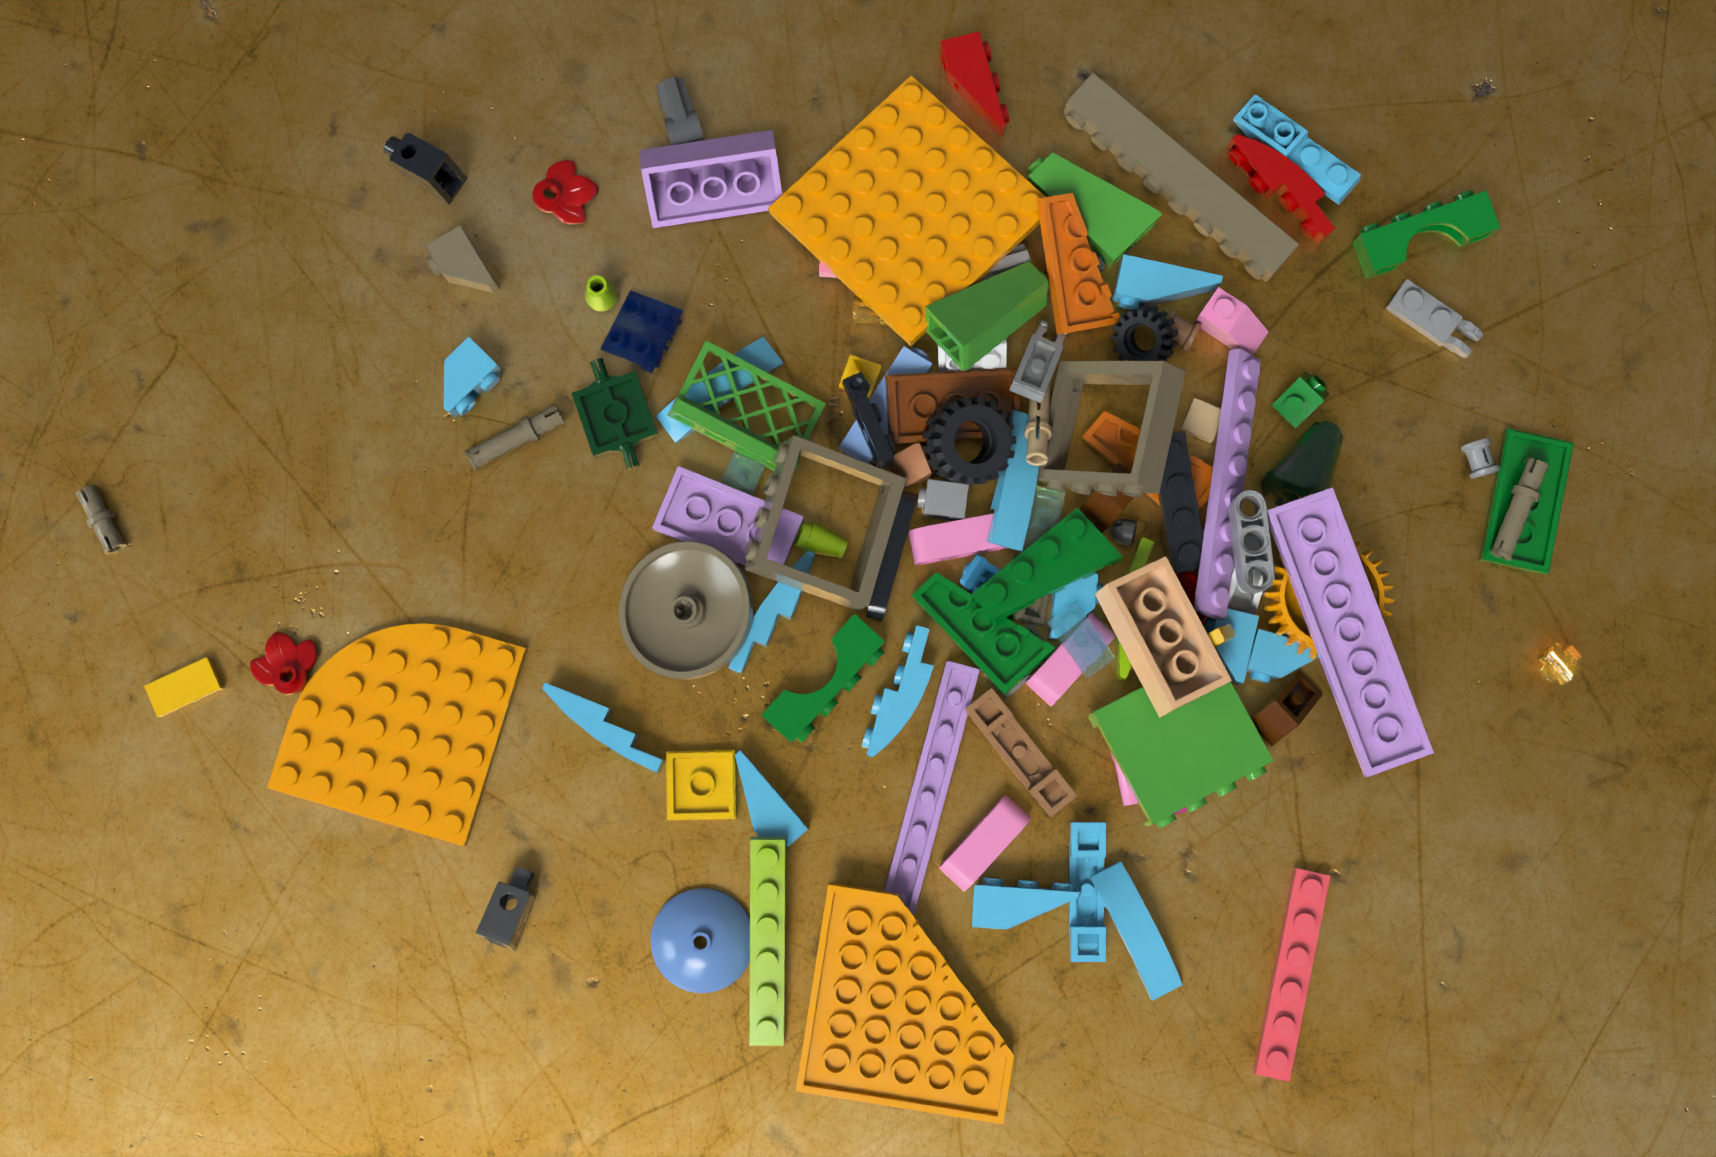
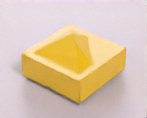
M850 355L839 388L845 390L842 385L843 379L862 372L870 385L867 397L870 399L882 365Z

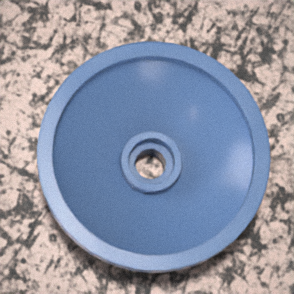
M710 888L691 889L673 897L660 910L652 927L651 951L658 969L672 984L689 992L711 993L731 985L742 975L750 962V917L743 906L730 895ZM697 936H704L707 939V946L700 949L696 947L694 941Z

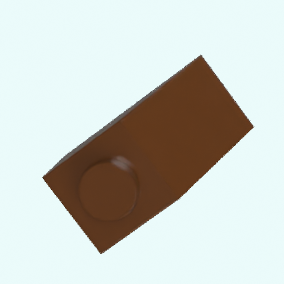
M1120 462L1110 472L1131 474ZM1095 490L1079 510L1103 534L1134 497L1127 496L1121 491H1118L1117 496H1107L1097 493Z
M1299 669L1257 709L1251 720L1260 736L1273 746L1301 724L1323 693Z

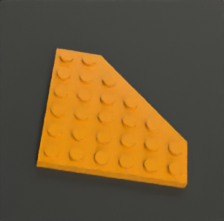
M828 882L796 1091L1004 1124L1014 1061V1052L898 893Z

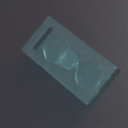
M1076 601L1046 621L1085 678H1089L1115 659L1111 650Z

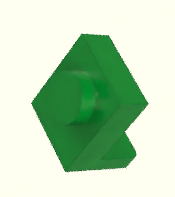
M1305 371L1272 406L1296 429L1330 394L1326 391V383L1314 373L1310 375Z

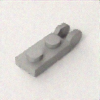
M1408 279L1403 282L1386 307V310L1440 347L1442 345L1462 358H1467L1472 350L1458 338L1450 336L1453 330L1456 329L1474 341H1479L1483 335L1481 329L1474 326L1471 322L1463 320L1461 315Z
M1041 319L1036 334H1032L1009 391L1039 403L1042 402L1064 348L1062 344L1067 334H1056L1054 342L1043 338L1048 329V321Z

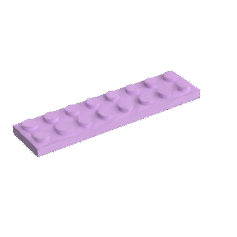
M1333 487L1267 510L1268 524L1364 777H1369L1433 754L1432 746Z

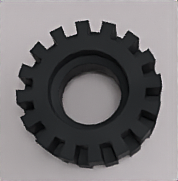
M1142 306L1127 312V314L1122 315L1118 319L1120 322L1115 324L1112 329L1117 331L1116 334L1111 335V341H1117V345L1112 347L1114 353L1117 351L1121 352L1122 355L1118 357L1120 361L1166 362L1167 358L1172 357L1174 354L1172 349L1178 345V341L1173 340V337L1178 335V329H1171V325L1175 324L1173 318L1167 320L1165 317L1168 313L1164 310L1157 312L1159 307L1155 306L1149 308L1148 306ZM1141 325L1149 327L1155 335V345L1149 351L1140 349L1135 342L1134 333Z

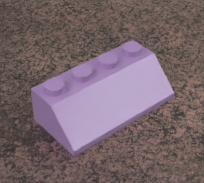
M772 130L640 150L641 172L652 228L769 211L768 207L782 195Z

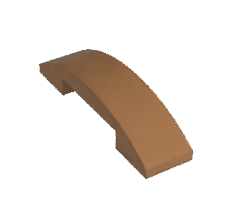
M992 688L988 689L965 708L967 714L1050 818L1077 797L1073 789L1057 769L1050 764Z

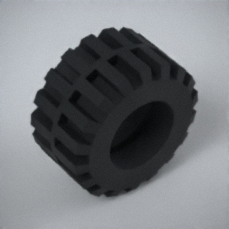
M983 398L950 400L945 402V406L935 409L933 411L936 414L935 417H929L926 425L930 426L929 430L923 431L922 439H927V445L922 446L924 453L930 455V458L927 459L929 466L936 467L935 473L937 475L946 477L947 481L953 483L984 484L987 483V480H994L999 477L998 471H1006L1009 467V464L1005 462L1006 459L1014 457L1015 451L1010 450L1011 444H1016V436L1010 435V430L1015 428L1013 422L1005 421V418L1008 416L1005 410H997L998 405L992 401L986 402ZM966 421L974 422L979 427L983 436L982 449L979 455L970 462L963 460L955 448L956 432Z

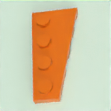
M1073 193L1036 199L1057 334L1119 323V312H1115L1111 303V291L1108 284H1104L1098 269L1100 263L1096 252L1091 251L1086 238L1088 232Z
M1104 411L1081 439L1114 467L1120 462L1132 472L1141 429ZM1189 455L1199 510L1209 499L1213 467L1204 463L1203 460ZM1145 493L1160 506L1158 494Z

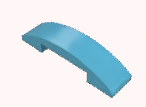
M764 337L734 354L769 374L784 365L783 361ZM728 362V365H729V368H730V369H731V368H734V367H737V366H735V365H733V364H731V363ZM722 363L709 371L707 376L724 371ZM744 370L732 373L737 391L745 390L754 384L750 373ZM726 375L709 380L715 399L732 394ZM704 382L690 386L685 396L697 404L709 401ZM734 398L718 402V409L726 405ZM674 399L656 418L677 444L695 430L667 416L675 401ZM711 405L705 407L713 412Z
M1070 822L1068 883L1073 884V890L1081 891L1079 898L1068 902L1071 962H1106L1104 905L1089 877L1104 869L1106 822Z
M1118 861L1089 876L1136 966V971L1150 999L1153 1001L1182 986L1183 984L1165 943L1122 862Z

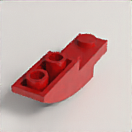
M1237 134L1230 140L1226 147L1228 158L1236 168H1242L1249 177L1248 183L1256 194H1262L1268 200L1277 193L1280 196L1279 202L1284 210L1294 214L1300 222L1299 227L1302 233L1308 239H1313L1317 245L1329 237L1335 230V227L1317 205L1325 193L1307 173L1283 154L1254 139Z

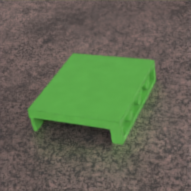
M1231 682L1160 718L1144 687L1096 710L1088 716L1093 728L1098 727L1142 808L1147 818V821L1144 822L1146 827L1156 823L1160 829L1177 820L1174 813L1185 807L1190 813L1206 805L1207 801L1204 797L1214 792L1219 797L1237 788L1235 781L1244 776L1247 777L1248 781H1251L1265 774L1267 770L1264 766L1274 761Z

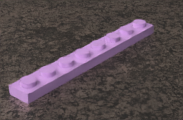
M1240 348L1229 350L1194 602L1195 612L1214 620L1226 619L1232 571L1234 569L1229 504L1244 489L1254 408L1256 406L1257 385L1260 375L1261 360ZM1243 499L1240 501V505H1239L1240 511H1241V505H1242V503H1243Z
M946 661L884 889V891L898 893L913 915L968 714L965 708L971 704L980 669L951 661Z

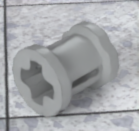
M1490 438L1481 439L1460 447L1461 452L1466 453L1472 471L1469 474L1470 479L1483 477L1501 470L1499 465H1495L1489 447L1492 443Z

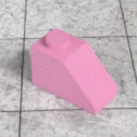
M1219 287L1193 323L1198 322L1201 324L1200 329L1232 350L1240 348L1251 355H1254L1269 332L1247 305Z

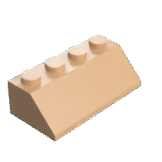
M1166 556L1106 584L1095 594L1159 718L1232 681Z

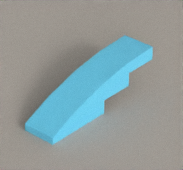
M1011 410L1009 422H1013L1015 429L1010 430V435L1016 436V444H1011L1010 450L1015 451L1013 458L1006 459L1005 462L1009 464L1006 471H998L999 477L991 505L994 514L986 542L1022 551L1031 516L1039 466H1033L1026 462L1027 439L1025 438L1024 430L1028 424L1029 414ZM1040 426L1037 427V439H1039Z
M807 551L791 568L809 574L815 559V553ZM780 582L776 584L754 615L748 638L740 652L731 661L728 667L730 670L743 674L754 644L757 643L768 647L779 616L790 620L793 619L803 592L802 590Z
M544 683L542 689L568 717L592 737L623 757L656 773L661 772L665 760L634 748L639 736L638 734L608 723L613 709L551 684Z

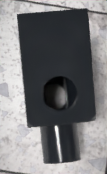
M411 133L405 134L402 140L392 136L384 145V153L390 156L389 161L404 177L448 205L451 204L467 180V176L447 153Z

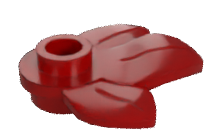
M563 160L548 168L545 180L535 185L532 192V200L538 209L543 212L553 213L561 222L570 225L580 224L586 220L581 206L596 196L599 187L589 178L576 175L574 161ZM551 191L555 194V198L548 199L543 193Z
M277 631L270 636L266 643V656L251 660L250 669L255 679L262 685L274 686L277 691L284 695L300 693L307 684V671L316 662V646L312 639L305 640L296 645L288 635ZM292 672L293 676L291 680L285 682V678L287 677V675Z

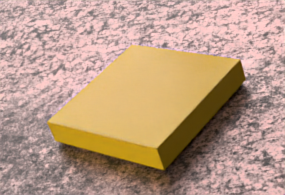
M736 750L666 751L667 820L737 819Z

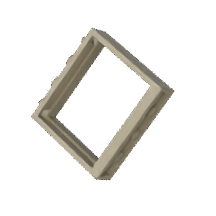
M1060 361L1049 408V425L1052 428V436L1048 440V462L1045 465L1039 466L1037 480L1046 483L1047 490H1056L1061 493H1065L1066 488H1071L1073 492L1090 495L1092 490L1107 496H1117L1118 491H1121L1127 496L1140 498L1142 493L1159 494L1186 371L1165 361ZM1084 384L1151 385L1131 474L1065 470Z
M794 435L784 441V443L781 442L778 452L774 455V462L777 463L774 475L771 474L768 477L764 487V494L767 495L764 507L761 506L758 509L754 519V526L757 527L754 540L750 539L745 548L747 551L745 556L747 562L744 570L857 611L869 607L906 478ZM799 455L880 485L850 589L767 559Z

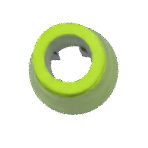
M592 276L587 281L585 300L594 310H609L618 300L617 287L612 281L602 276ZM599 287H603L601 291L594 292L595 290H598Z
M814 520L812 523L804 521L798 533L795 546L802 548L804 553L810 551L816 555L842 559L848 540Z

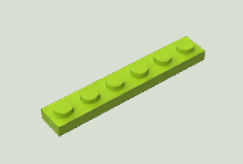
M786 837L750 838L749 1046H784Z

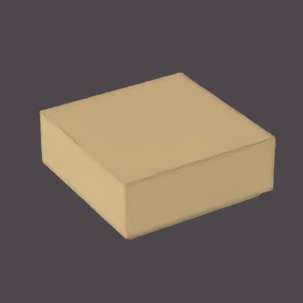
M1194 398L1180 431H1185L1187 434L1212 443L1219 428L1221 409Z

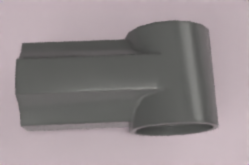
M672 77L656 85L660 103L665 113L666 119H664L671 145L704 140L696 110L693 111L684 78Z

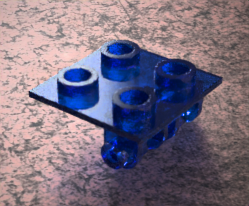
M630 290L600 349L640 365L641 369L652 374L654 369H659L660 367L659 363L664 355L662 351L667 352L669 349L666 343H672L673 338L670 336H673L678 325L682 324L680 318L683 310Z

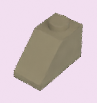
M460 225L425 245L431 255L426 258V261L436 276L442 273L449 283L486 292L496 293L500 290Z

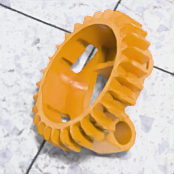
M1356 541L1354 543L1357 552L1360 549L1361 541ZM1368 549L1363 553L1358 552L1372 591H1377V596L1374 597L1382 617L1392 616V612L1383 608L1384 605L1394 602V598L1384 597V592L1392 589L1393 585L1383 584L1381 580L1388 576L1389 572L1383 571L1378 573L1376 570L1382 563L1381 559L1373 562L1368 560L1373 552L1372 549ZM1279 555L1278 558L1283 566L1274 565V573L1277 575L1271 585L1274 588L1263 593L1264 597L1273 599V603L1264 607L1266 611H1275L1276 614L1268 622L1269 624L1279 622L1281 627L1275 633L1276 636L1287 633L1289 637L1285 645L1290 646L1297 642L1296 653L1302 654L1308 648L1310 649L1309 659L1313 660L1317 657L1318 653L1281 555Z

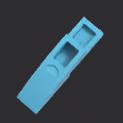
M1256 94L1234 117L1235 124L1248 138L1263 143L1286 156L1316 182L1325 193V196L1338 205L1361 180L1360 173L1308 138V131Z
M916 625L914 633L907 631L902 651L907 652L908 657L905 666L898 664L893 682L894 685L899 686L898 692L885 688L883 695L876 694L871 714L877 715L874 729L866 728L862 747L868 748L866 756L874 757L896 737L912 716L924 694L934 667L933 665L921 662L930 630L928 628Z

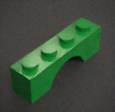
M1473 190L1466 191L1455 196L1454 202L1443 205L1442 201L1434 202L1425 206L1422 209V213L1414 216L1411 215V212H1406L1392 218V223L1380 227L1379 223H1374L1360 230L1361 234L1352 244L1366 280L1398 269L1406 261L1407 246L1411 237L1419 233H1441L1452 239L1459 247L1491 237L1501 227L1487 191L1474 194Z
M856 614L831 639L837 653V667L832 679L820 690L809 694H797L784 690L761 714L792 744L797 739L803 743L815 730L811 723L820 714L826 718L839 703L834 698L843 689L850 692L862 678L858 672L866 664L872 667L885 653L881 649L885 641Z

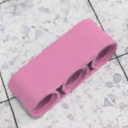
M993 514L935 524L908 531L915 565L1006 549V547L986 542Z
M1091 611L1025 684L1051 707L1115 638L1114 630Z
M1008 795L1003 796L944 860L939 869L965 892L1031 820V817Z

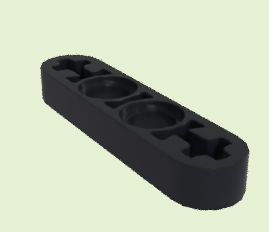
M904 490L902 492L866 615L868 618L883 621L918 494Z

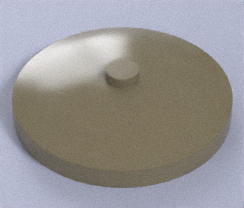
M697 542L671 543L645 556L628 576L619 603V623L622 636L634 657L646 668L657 674L683 680L711 675L730 663L740 652L748 638L754 613L750 585L740 567L725 553Z

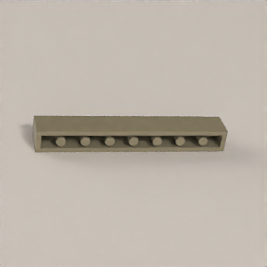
M1094 73L1085 80L1066 102L1063 113L1066 114L1067 121L1078 130L1084 129L1092 136V142L1103 151L1109 150L1117 157V162L1123 169L1128 172L1134 171L1143 179L1142 182L1148 190L1155 194L1159 192L1164 196L1173 211L1179 215L1185 214L1194 221V227L1202 235L1207 237L1210 235L1220 243V249L1231 258L1237 257L1246 265V271L1252 277L1258 280L1262 278L1267 283L1299 245Z

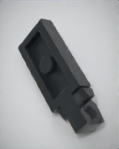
M860 372L842 380V385L852 405L851 410L876 467L883 469L890 466L894 459L893 454L896 453L894 442L889 434H883L879 424L882 422V416L876 403L870 404L867 393L870 385L863 373Z

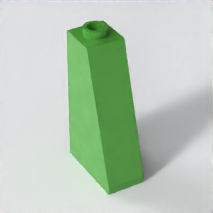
M1053 152L1045 160L1039 157L1027 170L1030 173L1027 180L1045 197L1073 193L1088 232L1086 238L1091 251L1098 253L1109 269L1122 258L1123 254H1126L1158 223L1162 216L1157 209Z
M1029 261L927 305L926 322L928 328L926 332L959 368L965 371L1047 306L1049 281L1042 271H1039Z

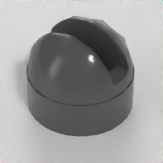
M1128 518L1115 521L1111 530V536L1114 541L1121 545L1132 547L1138 521Z

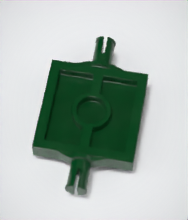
M598 358L597 362L601 372H599L595 360L589 363L596 381L587 388L572 392L571 394L593 457L597 458L611 452H621L626 470H632L629 456L634 468L640 466L634 447L640 442L657 437L658 433L636 371L621 376H609L604 359Z

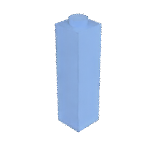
M903 346L885 375L930 373L932 363L928 361L930 357L916 347L910 350ZM884 376L869 402L870 404L876 403L882 416V422L879 424L883 434L886 435L888 434V418ZM855 421L838 447V452L871 465L874 461L858 423Z

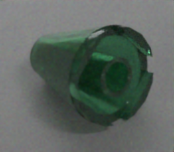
M1330 421L1313 423L1264 474L1260 484L1264 494L1268 496L1271 492L1278 498L1275 504L1281 506L1331 488L1343 443V435L1339 427Z

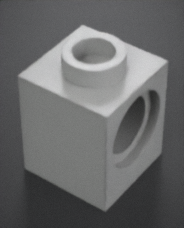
M928 479L927 488L920 487L917 508H924V518L946 521L962 520L965 518L969 485Z

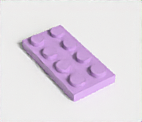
M678 466L652 529L682 542H697L716 548L729 556L736 564L745 567L747 559H745L747 553L745 548L750 539L754 540L757 527L754 526V519L758 509L761 506L764 507L765 501ZM782 508L767 559L785 565L804 516Z

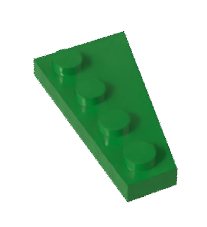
M1076 508L974 591L972 596L992 620L997 622L1034 604L1036 600L1050 593L1053 595L1081 578L1084 580L1110 564L1113 566L1123 561V556L1089 519Z
M937 572L911 595L1005 696L1055 650L1054 646L1041 640L1029 630L1014 623L1007 617L994 622L975 601L972 594Z

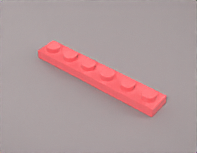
M1298 868L1293 869L1253 1073L1256 1075L1290 1082L1330 881L1329 875Z

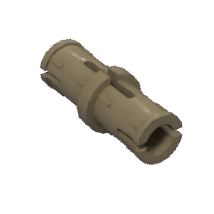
M97 485L83 487L84 493L82 490H78L75 495L88 517L86 523L89 528L94 529L104 549V553H115L119 551L118 546L120 549H123L126 543L123 541L113 521L115 515L112 510L107 509Z

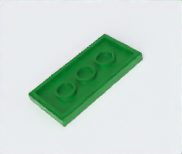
M1510 428L1504 430L1497 464L1501 470L1495 474L1479 561L1542 575L1549 574L1574 446L1573 442ZM1527 458H1534L1535 463L1537 460H1540L1549 465L1538 490L1540 494L1539 500L1532 505L1513 552L1512 560H1504V556L1500 559L1490 554V550L1494 545L1513 498L1512 488L1514 485H1518L1526 466Z

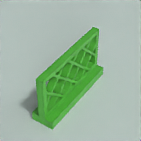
M706 340L667 416L775 471L777 463L774 462V455L778 452L780 446L777 434L794 429L797 437L809 440L826 403ZM707 352L721 359L724 371L707 376L703 364ZM728 362L731 363V364H733V365H735V366H737V367H734V368H731V369H730V368H729V365H728ZM698 370H700L702 378L694 380ZM740 370L750 373L754 387L737 391L732 373ZM726 375L732 394L715 399L709 380ZM758 378L767 383L760 385ZM704 382L709 401L697 404L685 397L690 386ZM770 386L780 389L784 403L767 407L762 389ZM756 391L762 409L745 415L739 396ZM788 394L796 399L790 400ZM734 398L740 416L728 420L720 415L717 403ZM803 401L815 408L809 420L798 423L792 404ZM711 405L713 412L705 407ZM786 407L792 425L775 430L769 412ZM764 414L770 432L758 436L751 432L747 419ZM742 421L743 427L735 424V422ZM807 425L803 434H801L799 427ZM772 437L773 443L764 438ZM801 455L798 456V459H797V462H796V465H795V468H794V472H795V470H796V468H797V466H798V464H799V461H798V460H799V458H800Z

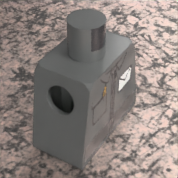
M515 867L509 884L497 883L477 928L476 934L479 937L501 947L516 951L535 901V897L528 892L535 875L534 873L520 867ZM517 899L515 908L512 910L505 909L506 903L509 900Z

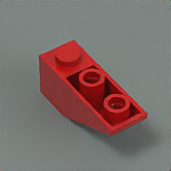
M979 31L940 41L939 55L948 85L998 137L1004 136L1006 124L1009 123V115L1005 103H999L997 93L1001 91L997 73H991L988 61H991L992 57L988 42H982Z

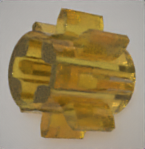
M1558 642L1554 643L1538 656L1542 666L1537 669V672L1547 683H1553L1557 680L1560 685H1564L1580 673L1581 668L1578 666L1577 661L1582 656L1573 645L1562 647Z

